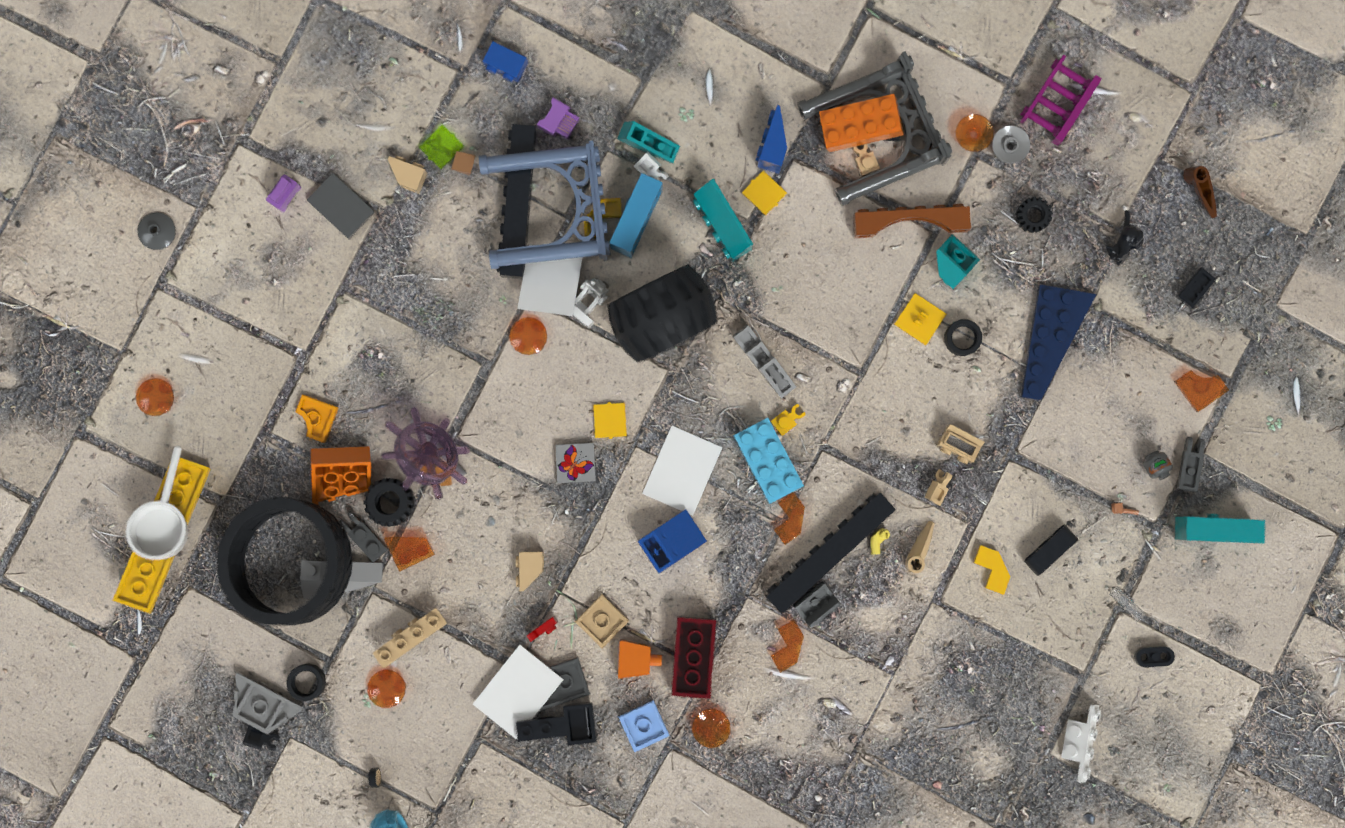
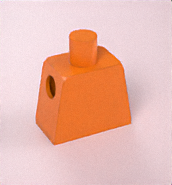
M620 640L618 678L649 675L650 666H662V655L651 654L650 645Z

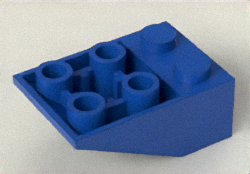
M777 105L776 110H771L767 123L770 128H765L761 142L764 146H759L755 161H758V168L779 174L787 151V143L780 105Z
M686 509L638 541L658 573H661L707 542Z

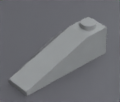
M301 560L300 581L304 599H311L316 594L322 584L327 561ZM352 562V574L344 593L381 583L383 563Z

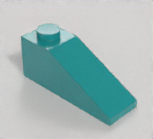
M635 121L624 122L617 137L618 140L645 153L649 152L652 156L669 163H674L680 148L679 145Z

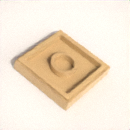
M603 594L575 621L602 649L629 622Z

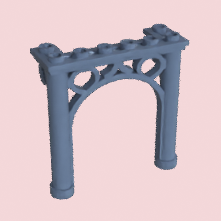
M589 141L584 146L488 157L487 155H479L481 175L535 168L552 169L560 173L569 182L576 199V214L573 224L561 239L549 244L489 250L491 269H499L500 266L594 257L598 255L600 259L608 261L607 255H611L609 241H605L604 233H608L607 222H603L602 214H606L605 204L600 201V196L603 195V186L598 184L601 168L600 165H597V162H600L598 146H594L593 141ZM570 163V166L566 172L555 164ZM578 166L585 169V178L580 182L575 181L571 177L573 169ZM590 180L592 196L585 195L582 189L578 190L577 186H585ZM592 204L594 221L588 216L581 217V214H585V209ZM583 221L589 222L592 229L591 234L586 237L581 236L577 231V227ZM573 234H575V236L580 241H582L574 243H565L572 237Z

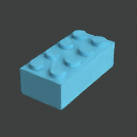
M769 418L733 436L768 504L804 486Z

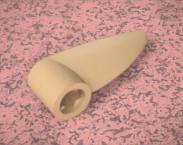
M929 521L912 546L905 561V567L909 572L920 573L925 567L924 561L932 539L934 522ZM915 559H917L919 567H915V570H913V565H911V561H915Z

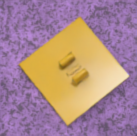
M915 293L894 325L926 346L947 314Z

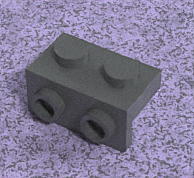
M821 581L795 602L793 607L810 628H813L815 625L820 624L827 615L833 613L841 603L826 584Z

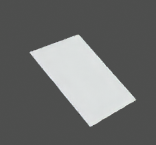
M582 257L525 264L517 309L573 316Z
M671 426L642 494L678 510L684 511L686 509L693 516L722 447Z
M519 645L473 705L517 739L516 722L532 720L563 679Z

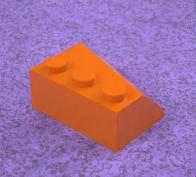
M370 446L310 449L312 503L319 505L321 501L328 500L331 502L336 500V497L342 495L352 496L369 491L368 488L371 485Z

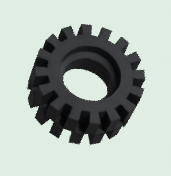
M1041 197L1026 199L1017 208L1018 211L1015 216H1017L1016 222H1019L1018 226L1020 228L1023 227L1025 232H1040L1052 221L1051 215L1053 211H1050L1051 205L1048 206L1046 204L1048 201H1043ZM1036 208L1040 211L1041 218L1039 221L1032 222L1028 219L1027 212L1029 209Z

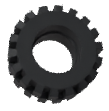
M383 478L370 485L369 491L364 495L366 500H363V504L366 505L364 510L365 513L369 514V519H372L374 523L381 526H398L406 522L408 517L413 514L412 510L415 509V496L412 494V489L408 487L409 485L393 478ZM386 491L395 492L400 499L399 508L392 514L384 513L380 508V498Z

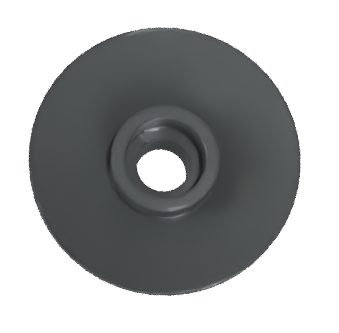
M160 212L150 213L138 225V238L145 247L152 250H162L173 242L176 235V227L173 220L166 214ZM153 227H157L156 233H152Z

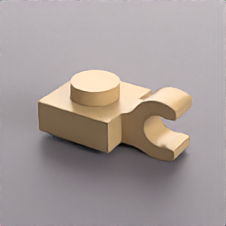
M938 469L935 475L937 481H932L925 498L941 506L949 490L946 486L952 479V475Z

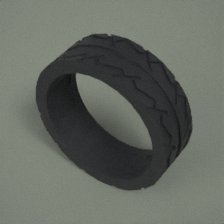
M279 497L260 500L246 507L233 518L222 536L217 552L219 584L234 609L246 618L249 617L252 621L263 625L275 626L309 623L329 612L344 594L352 574L351 544L345 529H343V526L336 517L317 504L304 500ZM284 512H296L306 517L320 532L326 547L327 565L322 584L316 594L306 604L296 610L282 613L265 606L250 589L245 574V553L253 534L265 521Z

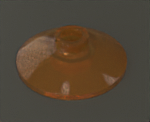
M971 114L960 120L955 134L957 142L962 148L970 152H979L990 145L993 140L994 130L991 122L986 117L979 114ZM970 132H975L977 136L975 138L971 137Z

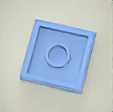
M654 700L618 716L634 752L670 736Z

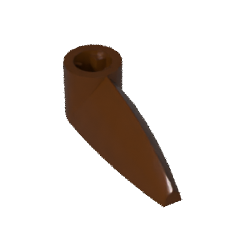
M1204 166L1188 167L1183 173L1185 182L1193 184L1198 199L1211 219L1217 217L1214 191L1207 168Z

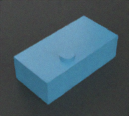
M641 173L609 242L612 250L632 258L663 191V182Z

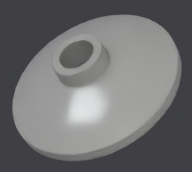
M1006 126L995 134L992 141V149L1000 161L1015 164L1022 161L1028 155L1030 139L1023 129L1016 126ZM1007 144H1012L1013 149H1008Z

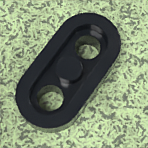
M1166 646L1139 648L1134 654L1135 662L1145 668L1169 666L1175 659L1173 650ZM1164 652L1166 657L1161 659L1160 655ZM1142 654H1146V660L1144 661L1141 659Z

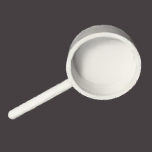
M175 446L173 449L161 500L149 502L137 508L127 523L126 538L129 546L136 554L146 559L164 560L171 558L181 551L188 538L186 520L175 506L168 503L181 454L180 446Z

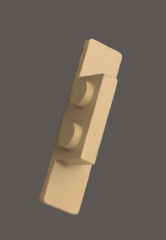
M435 608L418 620L416 617L407 624L409 627L404 631L399 629L391 635L393 638L374 651L373 655L381 667L386 668L445 626L447 622L439 610Z

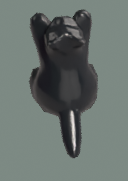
M1128 210L1124 212V228L1117 244L1106 246L1110 259H1116L1118 266L1128 258L1130 250L1139 249L1144 241L1143 231L1130 224L1131 216Z

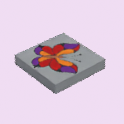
M594 443L556 445L557 483L596 481Z

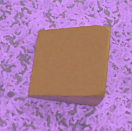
M456 151L451 170L470 175L476 156Z

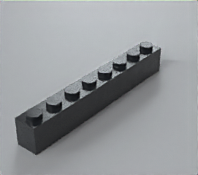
M512 124V130L508 131V141H511V146L507 148L506 154L535 151L536 127L533 125ZM533 169L505 172V178L508 179L507 186H504L503 189L506 205H502L504 223L500 225V235H503V240L499 242L498 249L527 246ZM525 264L500 266L497 272H500L501 278L523 279Z
M872 493L866 499L867 503L863 507L859 505L851 512L853 516L849 520L845 518L837 525L839 529L834 534L832 531L823 538L825 542L822 545H815L809 551L810 556L806 559L802 557L795 564L796 568L792 572L788 570L780 577L782 581L778 585L774 583L766 590L768 593L766 598L781 614L791 607L896 510L881 493Z

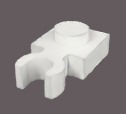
M649 152L634 165L640 173L651 176L658 181L659 176L665 180L669 177L666 172L658 169L661 164Z

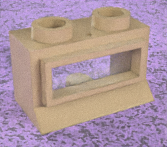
M949 424L946 426L937 446L941 448V452L949 456L952 453L958 456V461L968 464V462L974 463L985 442Z

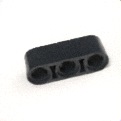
M1064 524L1038 546L1024 562L1039 576L1073 546L1078 538Z

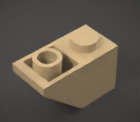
M389 156L388 162L398 184L404 189L420 194L427 176L426 170L423 169L424 166L416 162L409 164L406 162V159L400 156H395V158Z
M519 552V556H516V568H519V575H516V587H519V591H525L544 571V552Z

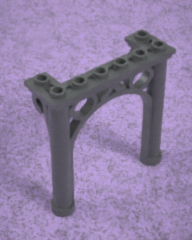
M906 51L902 52L896 62L888 64L881 70L807 101L804 99L797 102L800 114L806 120L819 114V111L834 108L858 97L890 95V88L894 85L902 89L904 96L902 99L897 100L906 134L902 155L894 164L835 188V193L841 206L849 204V201L934 165H945L952 156L950 144L941 138L940 132L935 130L932 124L934 123L933 116L930 112H927L925 98L923 95L920 96L918 92V82L911 76L914 66L913 59L910 55H907ZM888 83L885 93L873 90ZM909 98L914 110H909L905 105L902 107L900 105ZM918 118L922 130H914L911 133V129L914 128V120ZM920 135L924 139V149L919 150L911 145L913 136ZM909 151L919 155L903 162Z

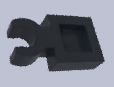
M249 725L242 745L259 750L265 745L269 750L276 751L277 745L271 744V741H279L280 736L277 734L267 735Z

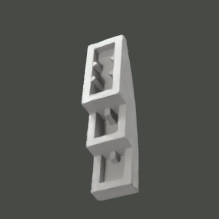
M749 325L744 326L732 336L781 399L796 388V385L762 341L758 339Z

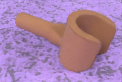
M1123 503L1111 504L1114 514H1139L1138 510L1123 509Z

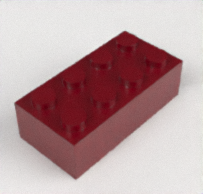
M677 616L671 696L711 699L716 619Z

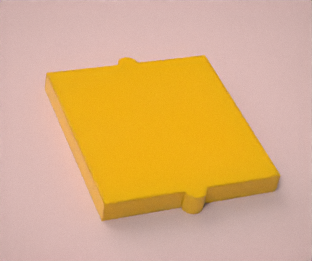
M763 170L754 180H751V183L742 194L766 216L775 206H778V202L787 192Z
M608 402L607 404L593 405L595 438L613 439V437L627 436L625 403L611 404Z

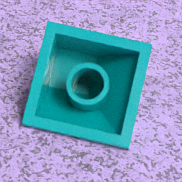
M953 234L936 251L939 277L952 289L980 261Z

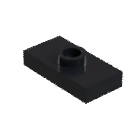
M1200 267L1176 298L1192 309L1215 282L1216 278Z

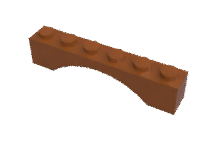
M953 204L952 207L935 205L933 208L927 209L926 206H916L914 209L907 210V207L895 208L896 210L888 211V208L876 209L877 211L869 212V209H860L853 215L854 238H872L890 225L909 220L932 223L948 233L968 232L971 229L970 206H964V204Z

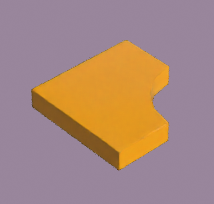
M302 394L295 412L301 415L306 422V437L326 443L339 408Z

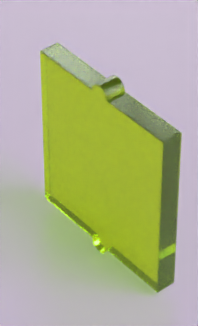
M442 124L419 148L428 156L429 161L432 160L440 169H443L455 157L456 151L460 152L464 145L455 137L454 133H451Z

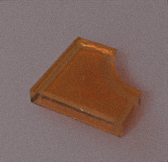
M1189 370L1174 381L1196 413L1229 391L1219 375L1203 378L1196 375L1192 370Z

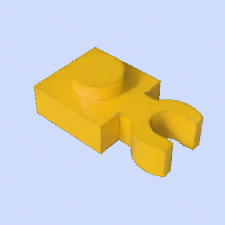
M799 404L792 407L791 413H788L785 409L770 421L781 436L797 425L794 421L795 419H801L805 416V412L801 415L795 413V409L799 407Z

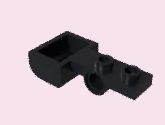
M593 702L564 705V716H549L517 721L518 742L567 736L568 746L597 742Z

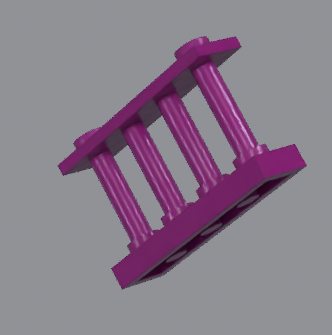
M1064 54L1060 59L1056 58L1050 66L1052 71L1030 106L1026 105L1020 113L1022 116L1021 124L1029 118L1053 133L1054 139L1052 143L1056 146L1062 143L1102 80L1097 75L1092 79H1085L1063 65L1062 63L1067 57ZM1059 71L1082 85L1084 89L1082 95H1076L1053 81L1052 79L1056 72ZM1047 87H1050L1071 100L1075 106L1071 111H1066L1042 96ZM1037 102L1063 117V125L1061 127L1059 125L1055 126L1034 113L1032 110Z

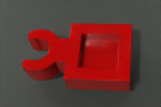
M553 616L526 637L532 642L544 632L548 635L557 628L555 626L558 623L557 619Z

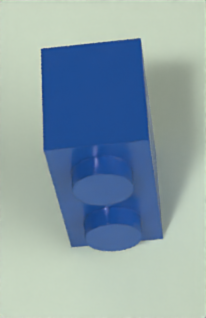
M493 41L482 61L488 72L492 74L497 72L503 75L502 78L509 82H513V80L519 82L528 64L527 57Z

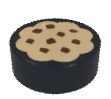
M371 768L369 770L368 782L371 788H379L381 785L380 768Z

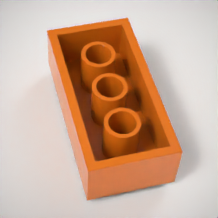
M895 94L819 111L825 145L829 153L904 135Z

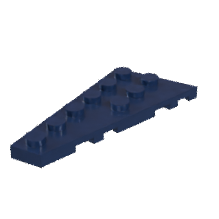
M1046 285L1038 286L1021 398L1042 400L1097 294Z

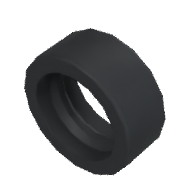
M960 319L953 322L947 328L944 334V342L952 354L967 356L974 353L980 347L982 332L975 322L968 319ZM959 327H967L974 334V342L967 349L956 347L952 341V334Z
M301 664L289 673L286 681L287 690L296 700L303 702L311 701L320 696L324 691L326 685L325 675L322 669L314 664ZM302 671H310L317 678V687L309 694L301 693L295 686V679Z

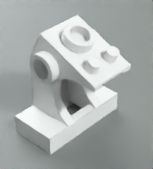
M595 278L590 281L587 279L580 288L583 291L575 299L573 316L587 328L594 324L588 315L598 304L602 305L608 298L606 294L609 290L605 288L606 285L601 280H596ZM587 293L595 299L589 307L581 302Z

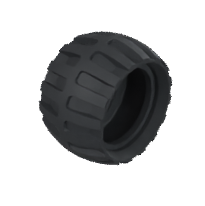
M689 264L663 275L608 304V315L612 331L624 351L637 363L657 356L695 337L717 323V311L712 293L704 279Z

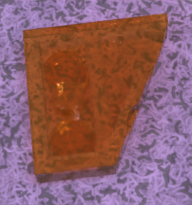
M426 537L384 538L399 572L435 555Z

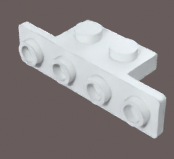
M1090 704L1087 723L1068 719L1061 758L1080 762L1077 782L1080 783L1086 782L1091 773L1089 763L1094 756L1092 746L1093 741L1097 738L1096 722L1099 721L1101 716L1099 705Z

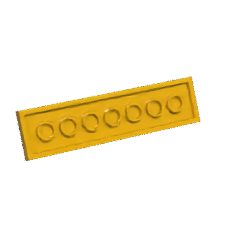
M179 458L168 503L175 506L181 512L188 526L211 469ZM169 466L154 501L161 500ZM133 551L112 601L151 614L175 556L164 560H151L143 558Z

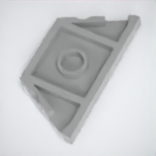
M236 673L233 716L269 734L303 710L302 706Z

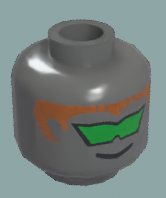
M1158 450L1147 455L1143 463L1144 468L1152 479L1159 478V480L1167 478L1170 476L1169 471L1173 468L1167 455L1164 452L1159 453Z

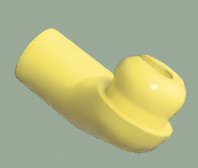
M878 529L870 537L871 554H880V544L890 536V532L887 529Z

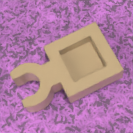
M867 144L863 145L862 150H859L857 146L853 147L854 153L859 155V157L855 158V162L861 177L880 169L873 151L867 153Z

